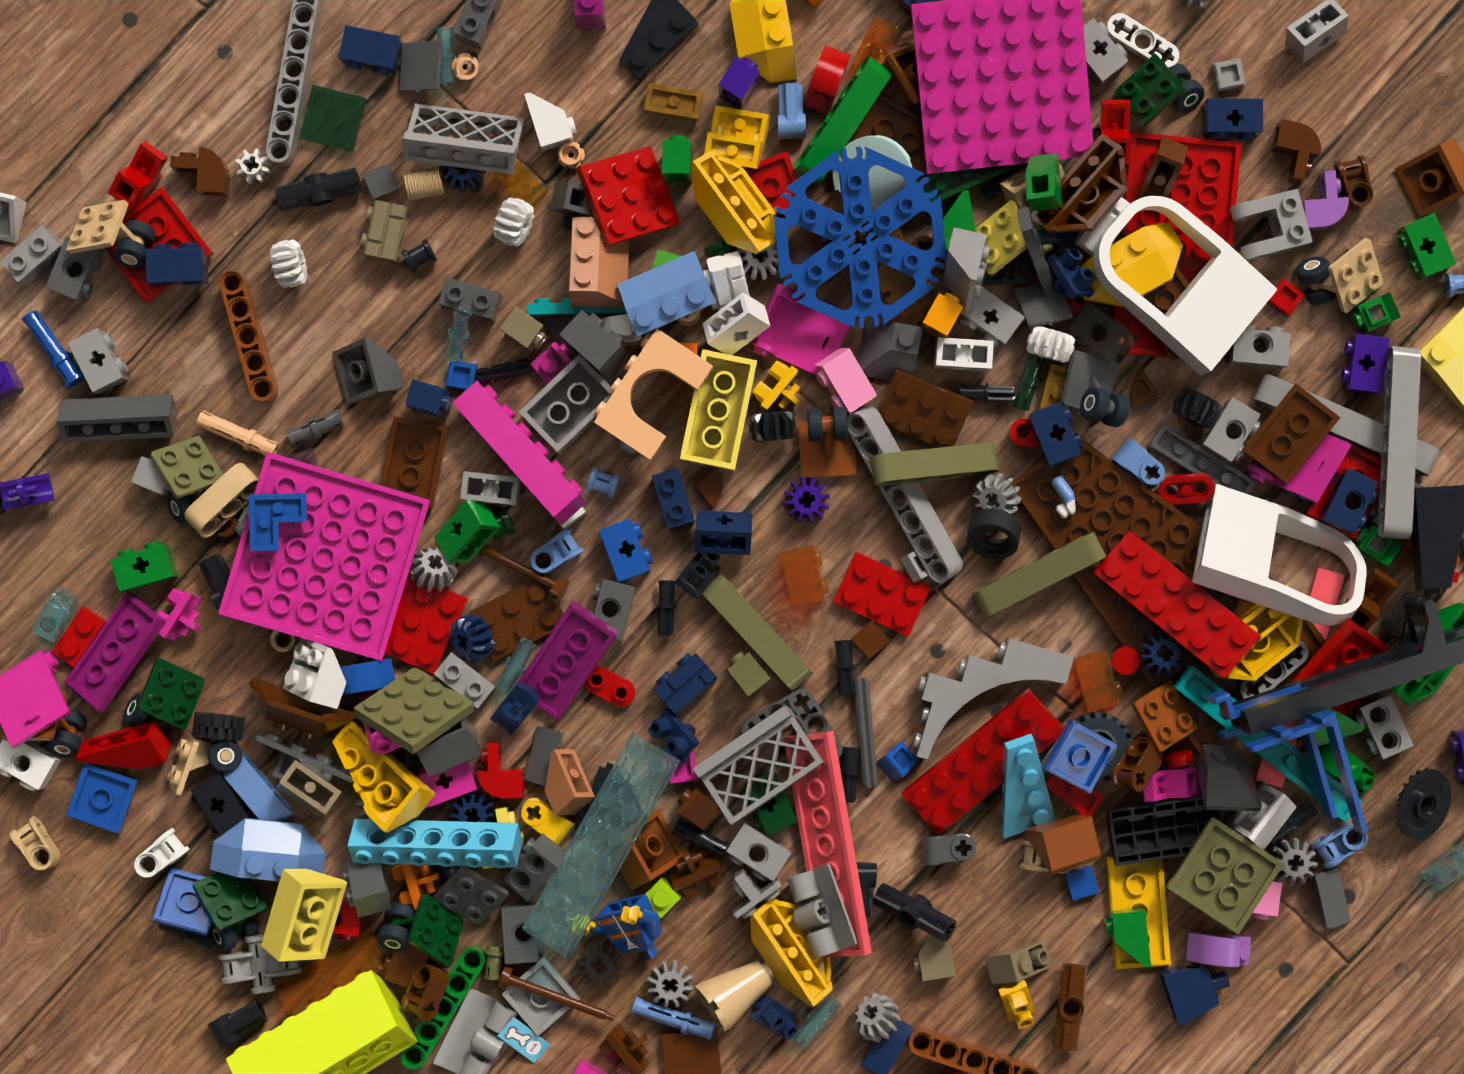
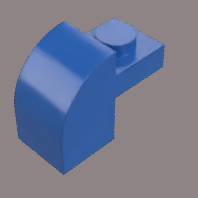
M391 658L340 667L346 680L342 695L380 689L395 680Z

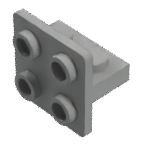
M744 867L734 873L735 881L733 886L742 899L746 896L748 898L733 908V916L735 919L740 916L745 919L757 910L756 904L764 899L766 902H769L780 893L781 880L777 876L774 881L771 880L759 889Z

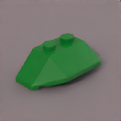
M1460 602L1438 610L1443 631L1464 624L1463 603ZM1456 665L1394 686L1392 691L1406 705L1412 706L1415 702L1434 695Z

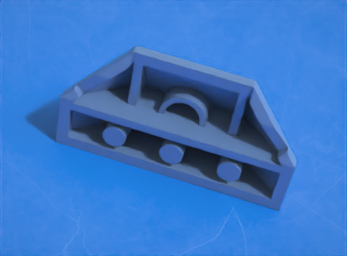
M245 818L213 841L210 870L239 878L280 881L283 869H309L323 874L326 852L301 823Z

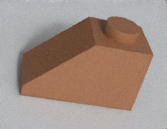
M554 749L550 754L545 793L555 815H575L595 797L574 749Z

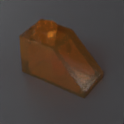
M875 16L849 72L855 74L868 56H871L883 65L885 57L889 54L898 37L900 28Z

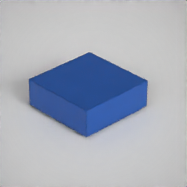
M450 360L445 387L466 391L476 381L478 365Z
M1091 865L1064 873L1072 900L1100 893Z

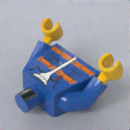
M646 894L609 902L594 919L591 920L590 916L584 915L580 919H575L573 932L578 935H588L589 930L593 933L605 935L621 953L637 950L643 961H648L656 956L657 950L652 943L662 933L659 914L654 912Z

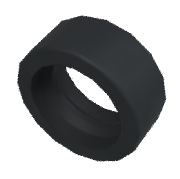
M994 508L983 509L971 517L966 541L970 549L984 558L994 560L1005 559L1012 556L1018 550L1022 528L1019 521L1012 514L1004 510ZM983 529L999 530L1008 537L1005 539H993L983 535L980 531Z

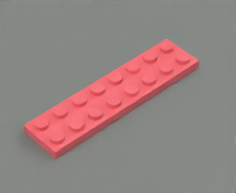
M834 731L806 734L824 761V764L792 785L806 872L828 863L830 864L857 940L856 945L822 957L868 955L872 953ZM797 735L784 737V743L795 745ZM801 740L800 746L806 747L803 741ZM785 746L787 762L791 764L794 748ZM799 749L796 766L807 767L815 761L809 751ZM795 769L794 775L800 772L801 770Z

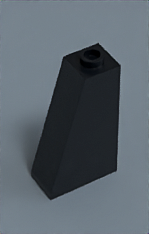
M1464 485L1414 488L1411 534L1415 590L1424 589L1425 595L1442 594V588H1451L1464 530Z

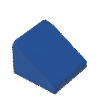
M900 741L877 761V764L889 779L895 783L903 778L920 761L906 744Z

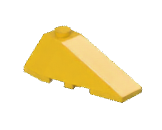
M353 721L347 723L332 741L344 768L349 771L353 779L355 791L361 796L366 814L384 832L388 833L419 816L435 796V792L390 752L386 754L372 752L366 732Z

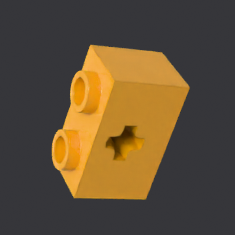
M947 292L944 295L939 293L920 326L923 327L922 330L935 338H946L964 307L959 304L960 299Z

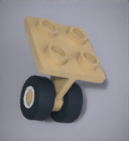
M125 200L82 208L79 213V218L66 250L73 254L111 247L116 241L118 243L113 252L115 260L127 268L140 269L146 264L145 249L152 247L156 238V232L149 224L143 221L129 220L125 224L122 223L129 205Z
M1364 238L1331 265L1326 258L1316 256L1305 259L1296 268L1299 281L1310 286L1309 289L1304 291V294L1311 305L1325 304L1337 296L1340 309L1345 313H1348L1383 284L1372 242L1367 238Z
M187 733L185 739L181 738L178 743L176 754L179 757L176 765H171L167 781H170L169 786L174 794L181 796L189 771L210 763L214 769L220 772H230L236 769L242 761L241 747L235 740L209 738L206 742Z

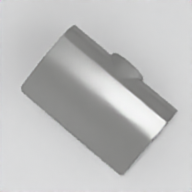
M829 863L787 879L794 902H798L799 905L794 910L795 923L801 930L808 931L806 936L814 959L857 944Z
M471 988L433 1064L456 1074H487L506 1043L497 1035L513 1017L516 1018L518 1013L511 1006Z

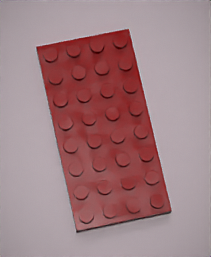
M1131 132V157L1126 171L1128 190L1124 194V199L1130 204L1140 199L1137 197L1138 191L1162 136L1186 145L1188 150L1184 165L1167 198L1178 202L1232 247L1235 221L1232 219L1230 207L1236 205L1242 142ZM1143 210L1135 213L1121 230L1120 240L1145 226L1170 222L1183 244L1177 267L1190 284L1210 260V256L1165 215L1152 210ZM1114 306L1110 353L1169 358L1150 329L1125 307Z

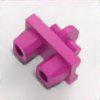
M172 589L167 597V602L175 607L170 615L161 610L157 613L167 621L158 634L164 638L176 641L180 634L186 637L191 628L200 631L202 626L196 620L201 613L196 609L201 603L202 598L186 591L182 592Z

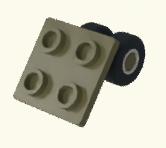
M200 436L152 451L150 455L172 491L168 494L167 498L171 515L178 523L187 522L184 518L187 508L223 476L222 471Z

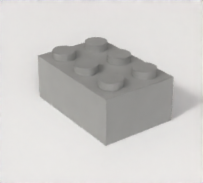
M579 354L519 413L561 454L596 420L593 414L602 401L607 403L612 396L609 392L611 386Z

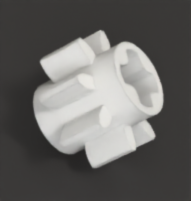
M255 149L254 154H249L246 150H243L245 156L241 160L236 159V162L241 166V169L236 173L239 176L247 174L246 182L249 184L252 183L253 179H258L262 183V176L265 173H271L265 165L270 159L267 156L260 159L261 152L259 149ZM256 162L259 167L257 169L253 168L251 171L248 165Z

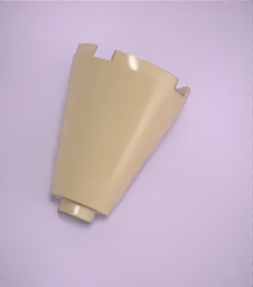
M755 961L701 981L694 986V990L702 1006L706 1007L709 1011L711 1020L724 1033L730 1030L772 985L771 978L774 975L765 962L761 964L759 961Z

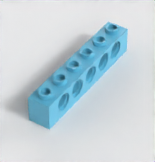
M354 819L347 846L353 863L360 864L381 863L388 865L413 864L416 866L517 868L523 839L518 823L410 820L386 833L372 819Z

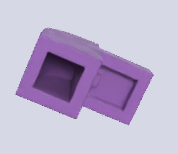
M1336 170L1324 171L1318 176L1320 199L1304 200L1302 202L1310 231L1323 230L1335 224L1344 216L1348 208L1349 197L1338 198L1337 195L1341 193L1340 178H1336Z
M1189 932L1186 960L1225 967L1249 965L1251 937L1244 935L1224 936L1209 932Z

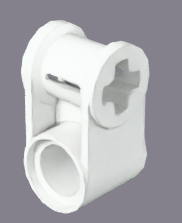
M173 828L161 835L136 858L134 867L140 876L152 877L157 875L190 850L188 846L184 847L175 836ZM147 856L152 857L156 862L155 869L152 872L147 871L143 866V861Z

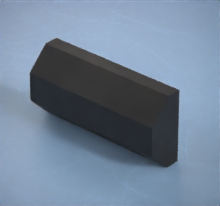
M1202 796L1108 809L1107 830L1114 863L1116 866L1186 856L1210 817H1214L1223 823L1222 811L1205 810Z

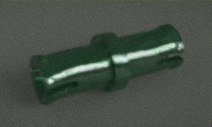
M1028 353L1022 377L1019 376L1017 381L1020 384L1014 404L1012 405L1013 407L1025 411L1030 410L1035 389L1039 388L1040 385L1038 379L1046 358Z

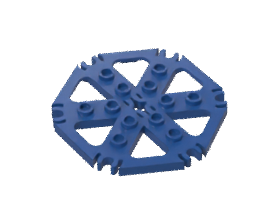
M856 147V156L853 159L847 156L846 148L841 149L842 161H839L838 150L834 151L784 188L793 192L794 196L781 193L780 196L788 200V207L785 209L775 207L774 210L779 214H785V217L779 218L773 214L779 279L781 280L788 274L791 275V277L783 281L782 285L786 287L790 283H795L797 290L790 296L794 299L798 298L802 292L805 293L800 300L796 301L797 303L856 328L854 324L856 316L858 317L857 324L859 328H864L863 321L868 316L873 319L874 327L879 325L878 314L882 318L881 325L890 321L935 287L925 282L926 279L931 282H938L939 279L932 276L931 270L936 266L942 269L945 268V265L935 261V258L938 257L947 261L941 196L930 202L929 199L937 195V189L932 190L930 193H925L923 190L924 184L930 179L925 177L916 183V180L925 173L867 147H864V159H862L863 150L861 147ZM878 165L901 175L905 180V186L872 211L868 173L871 167ZM830 170L839 173L843 214L809 200L806 196V188ZM925 211L931 217L933 245L929 250L923 251L889 234L919 212ZM798 225L831 240L801 264L795 265L790 261L787 231L791 226ZM872 228L864 238L866 242L864 245L856 243L848 247L856 238L855 231L858 230V232L863 233ZM876 235L878 236V237H877L876 239H874L873 241L870 240V239H872L873 237H875ZM877 261L911 276L915 281L914 288L891 305L883 304L880 298ZM848 265L852 305L847 310H841L819 300L816 297V289Z

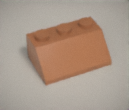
M572 217L569 284L571 307H625L617 284L628 280L629 240L605 247L594 217Z

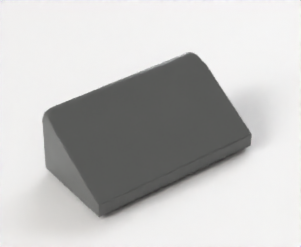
M537 726L524 780L546 786L550 754L554 749L561 748L564 732Z
M1339 867L1313 872L1312 881L1323 928L1331 929L1351 922Z

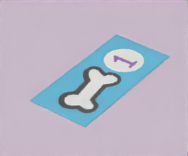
M515 1017L497 1035L533 1063L551 1045Z

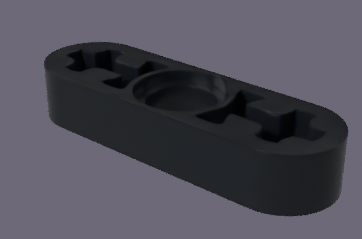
M1014 258L1003 267L1004 276L1000 280L992 279L987 274V271H985V281H982V286L1028 284L1036 277L1037 271L1031 259ZM1008 264H1012L1011 270H1018L1022 264H1026V269H1031V273L1027 275L1026 279L1022 278L1020 273L1012 274L1013 280H1008L1010 273Z

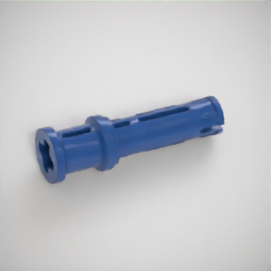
M38 310L26 314L22 321L51 360L50 367L61 376L65 382L64 387L71 389L83 382L85 377L73 361V354L65 351Z

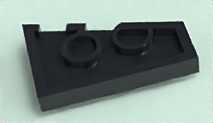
M651 0L620 57L621 63L640 80L699 25V22L678 0Z

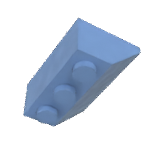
M695 251L617 284L625 309L637 336H641L717 303Z

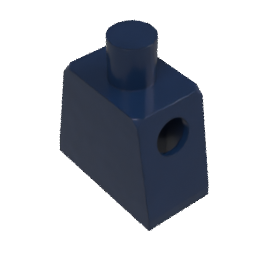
M1204 964L1158 970L1174 1020L1179 1025L1218 1006L1219 1000L1216 991L1230 987L1225 971L1210 975L1207 966Z

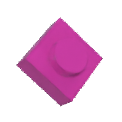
M691 752L688 763L683 764L676 756L670 757L667 755L670 784L698 780V776L693 770L696 767L695 752Z

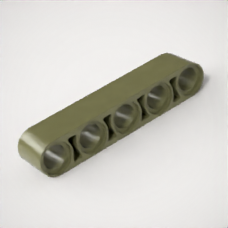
M994 443L883 453L870 457L875 486L983 476L1000 471Z
M1094 531L977 589L972 592V595L984 618L1100 561L1106 557V554Z
M721 573L702 591L707 600L792 692L813 674Z

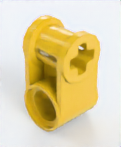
M529 798L522 806L521 816L523 821L541 835L544 833L558 846L575 824L566 815H555L551 806L540 798ZM539 806L540 816L534 815L530 817L528 807L534 808Z

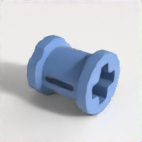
M1445 274L1444 291L1447 298L1453 297L1454 294H1464V274Z
M594 467L586 490L591 491L594 489L608 494V497L613 499L620 475L612 476L600 472L597 467Z

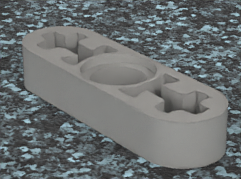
M1300 641L1299 646L1301 650L1298 652L1300 658H1290L1287 661L1291 665L1288 669L1282 660L1277 663L1281 667V674L1277 678L1271 679L1266 673L1261 676L1270 684L1266 687L1264 683H1261L1256 688L1258 694L1274 689L1306 661L1308 648L1305 643ZM1259 678L1256 681L1241 680L1238 690L1243 699L1253 696V694H1246L1248 690L1246 684L1248 682L1256 684L1260 680Z

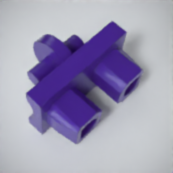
M49 473L0 483L3 509L5 511L55 501Z

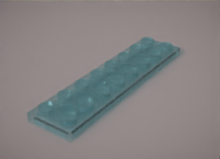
M631 733L562 856L563 862L552 874L522 928L524 931L564 957H571L681 760L639 735Z

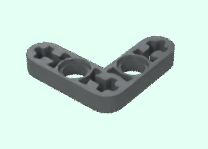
M797 689L747 718L742 725V734H744L749 729L748 724L750 722L757 725L763 721L759 718L762 714H765L767 718L770 716L773 708L787 706L791 708L796 716L795 718L799 720L806 734L813 733L808 729V722L813 717H819L823 720L824 727L820 732L834 731L815 698L806 689ZM799 693L803 697L806 695L809 697L806 704L810 710L814 706L817 709V712L809 714L804 720H802L800 714H804L805 711L801 706L796 707L794 705V702L797 701L796 695ZM834 732L835 742L838 746L837 754L839 758L842 754L843 747L837 735Z

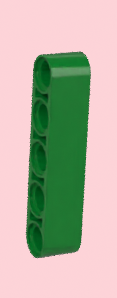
M868 56L862 62L794 166L796 172L801 175L805 174L836 150H838V156L840 155L841 149L846 146L889 81L892 71L871 56ZM826 172L813 183L815 185H818L824 179L828 172Z
M471 945L467 947L449 973V984L442 997V1000L450 1004L451 1011L449 1013H441L438 1010V1013L431 1021L425 1022L421 1020L413 1032L417 1043L401 1053V1062L406 1068L416 1070L429 1057L486 963L487 954L484 953V949L481 946ZM470 952L477 953L480 957V964L477 966L467 963L466 955ZM455 976L462 977L466 983L465 988L462 990L455 989L452 985V978ZM426 1024L433 1025L436 1029V1036H425L422 1027ZM411 1048L418 1049L421 1052L422 1059L419 1061L411 1060L408 1056V1050Z

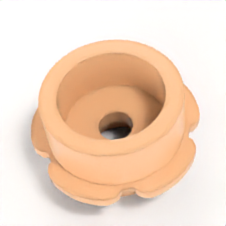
M462 53L453 60L451 67L458 79L469 80L475 77L479 65L475 57H471L469 53ZM464 64H467L466 69H463Z
M568 142L561 145L558 149V161L563 167L568 166L570 169H575L581 165V161L585 158L584 150L576 142ZM569 153L574 154L572 158H570L568 155Z

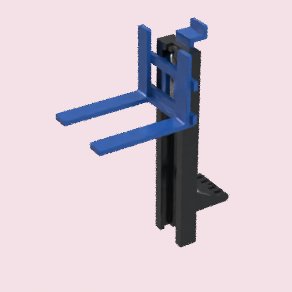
M1409 594L1402 597L1406 616L1398 647L1233 703L1230 694L1222 690L1206 695L1208 702L1219 704L1221 715L1230 719L1232 724L1231 727L1217 731L1218 738L1225 740L1246 732L1251 735L1261 731L1271 733L1272 735L1244 744L1245 749L1253 753L1302 736L1324 815L1330 819L1337 818V813L1314 735L1315 731L1326 728L1354 830L1361 834L1367 833L1366 821L1336 714L1327 709L1464 663V624L1443 631L1436 603L1430 599ZM1296 719L1299 726L1293 728L1282 725Z

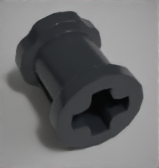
M427 239L422 240L421 245L409 251H401L412 273L417 272L418 267L430 261H438Z

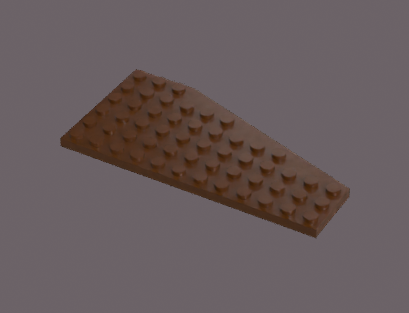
M1082 438L1084 448L1080 449V456L1048 468L1044 458L1013 480L1011 485L1013 487H1020L1016 495L1022 498L1021 503L1055 550L1094 531L1107 557L1130 530L1188 578L1193 579L1202 527L1117 466ZM1061 475L1075 495L1076 511L1072 516L1069 515L1065 519H1062L1056 511V506L1062 504V500L1051 485L1052 480ZM1105 558L1072 574L1122 646L1135 648L1139 655L1147 654L1148 650L1141 649L1140 644L1149 646L1151 643L1146 639V635L1150 634L1156 640V630L1160 628L1094 575L1093 572ZM1197 584L1238 618L1256 605V603ZM1303 620L1300 641L1305 643L1308 648L1306 661L1275 688L1292 683L1293 679L1326 643L1312 622ZM1160 646L1159 649L1161 651L1157 650V656L1166 660V655H1170V650ZM1300 646L1294 649L1286 658L1282 659L1287 669L1291 666L1287 663L1290 658H1300L1298 653L1301 650ZM1189 651L1179 652V656L1186 657L1187 661L1181 662L1177 660L1176 663L1180 666L1181 670L1177 672L1171 666V676L1169 677L1165 676L1163 668L1159 676L1154 675L1155 666L1150 670H1146L1144 666L1150 659L1140 660L1139 670L1153 690L1169 680L1175 685L1189 665H1191L1225 692L1229 693L1236 701L1243 699L1238 690L1241 680L1227 678L1224 681L1222 678L1215 677L1210 669ZM1279 664L1274 665L1266 672V675L1271 679L1277 678L1281 674V667ZM1259 677L1260 680L1256 684L1248 682L1246 684L1248 687L1246 694L1256 695L1258 694L1256 688L1261 683H1264L1266 687L1270 683L1262 677ZM1179 693L1197 726L1195 731L1187 735V738L1197 752L1200 754L1203 745H1220L1225 740L1218 738L1217 731L1225 728Z

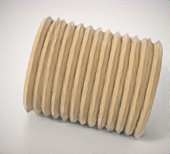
M438 165L431 166V168H420V170L415 169L409 172L404 171V184L410 201L437 195L441 196V194L444 195V184Z

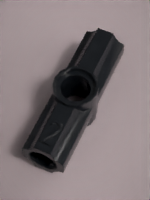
M355 167L330 174H312L304 177L303 181L275 188L277 203L282 212L307 205L321 206L333 202L334 198L362 192L360 178Z
M882 883L873 897L874 905L895 915L900 925L907 930L914 931L916 928H919L941 941L947 942L952 937L956 928V920L934 909L931 902L921 894H915L911 897L888 884Z

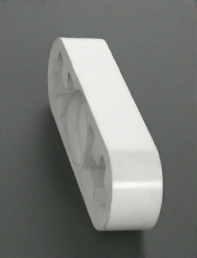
M1118 13L1113 15L1107 22L1106 27L1110 32L1109 37L1147 61L1151 57L1148 53L1158 43L1160 45L1156 50L1161 53L1166 52V50L1171 52L1170 58L1172 61L1167 60L1165 62L1168 68L1178 62L1179 51L1175 45L1129 16ZM1119 21H1122L1124 23L1123 28L1130 33L1132 28L1136 29V31L1132 34L1130 40L1127 41L1126 38L1129 34L1122 30L1116 33L1114 31L1115 26L1112 23L1118 24ZM1146 35L1150 40V46L1146 49L1138 48L1135 44L1136 36ZM1156 51L1154 52V54H1157L1160 58H1162L1161 54H1159Z

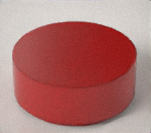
M1122 646L1114 652L1112 665L1120 674H1132L1139 668L1140 655L1135 648Z
M1191 749L1179 750L1164 757L1166 765L1170 769L1184 767L1194 761Z

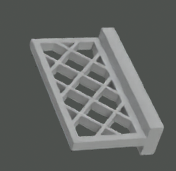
M415 103L407 132L405 131L403 136V160L514 175L515 160L524 127V118ZM419 115H431L433 118L423 121ZM454 118L459 119L460 122L451 125L447 120ZM484 122L488 125L479 129L475 123ZM441 124L444 129L435 132L431 127ZM504 126L516 127L515 129L509 132H506L504 129H502V127ZM466 127L472 131L464 136L458 132ZM425 131L427 134H421L419 132ZM493 131L499 135L493 139L486 136V134Z
M783 706L693 768L698 778H701L730 825H734L824 764V761L796 720V716L790 707ZM790 725L797 732L795 745L781 742L783 730ZM777 735L776 741L770 740L771 738ZM801 740L803 741L806 747L800 746ZM764 743L775 744L772 761L758 758L760 746ZM780 745L794 748L791 764L777 762ZM799 749L809 751L815 761L807 767L796 766ZM752 751H754L753 757L747 756ZM742 758L752 760L749 776L735 774L737 762ZM757 761L771 764L768 780L754 778ZM776 765L790 767L788 780L783 783L773 781ZM731 767L730 772H725L726 769ZM795 769L801 770L800 772L794 775ZM719 774L729 775L726 792L716 790L711 782ZM734 777L748 779L745 796L731 793ZM753 780L767 783L766 793L760 799L750 797ZM772 784L778 785V787L771 791ZM720 794L725 795V800H724V801H723V799L721 798ZM730 796L744 799L742 811L735 816L728 809ZM749 800L756 801L748 806Z

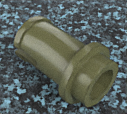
M489 943L487 948L484 949V953L487 955L483 978L500 980L504 945Z

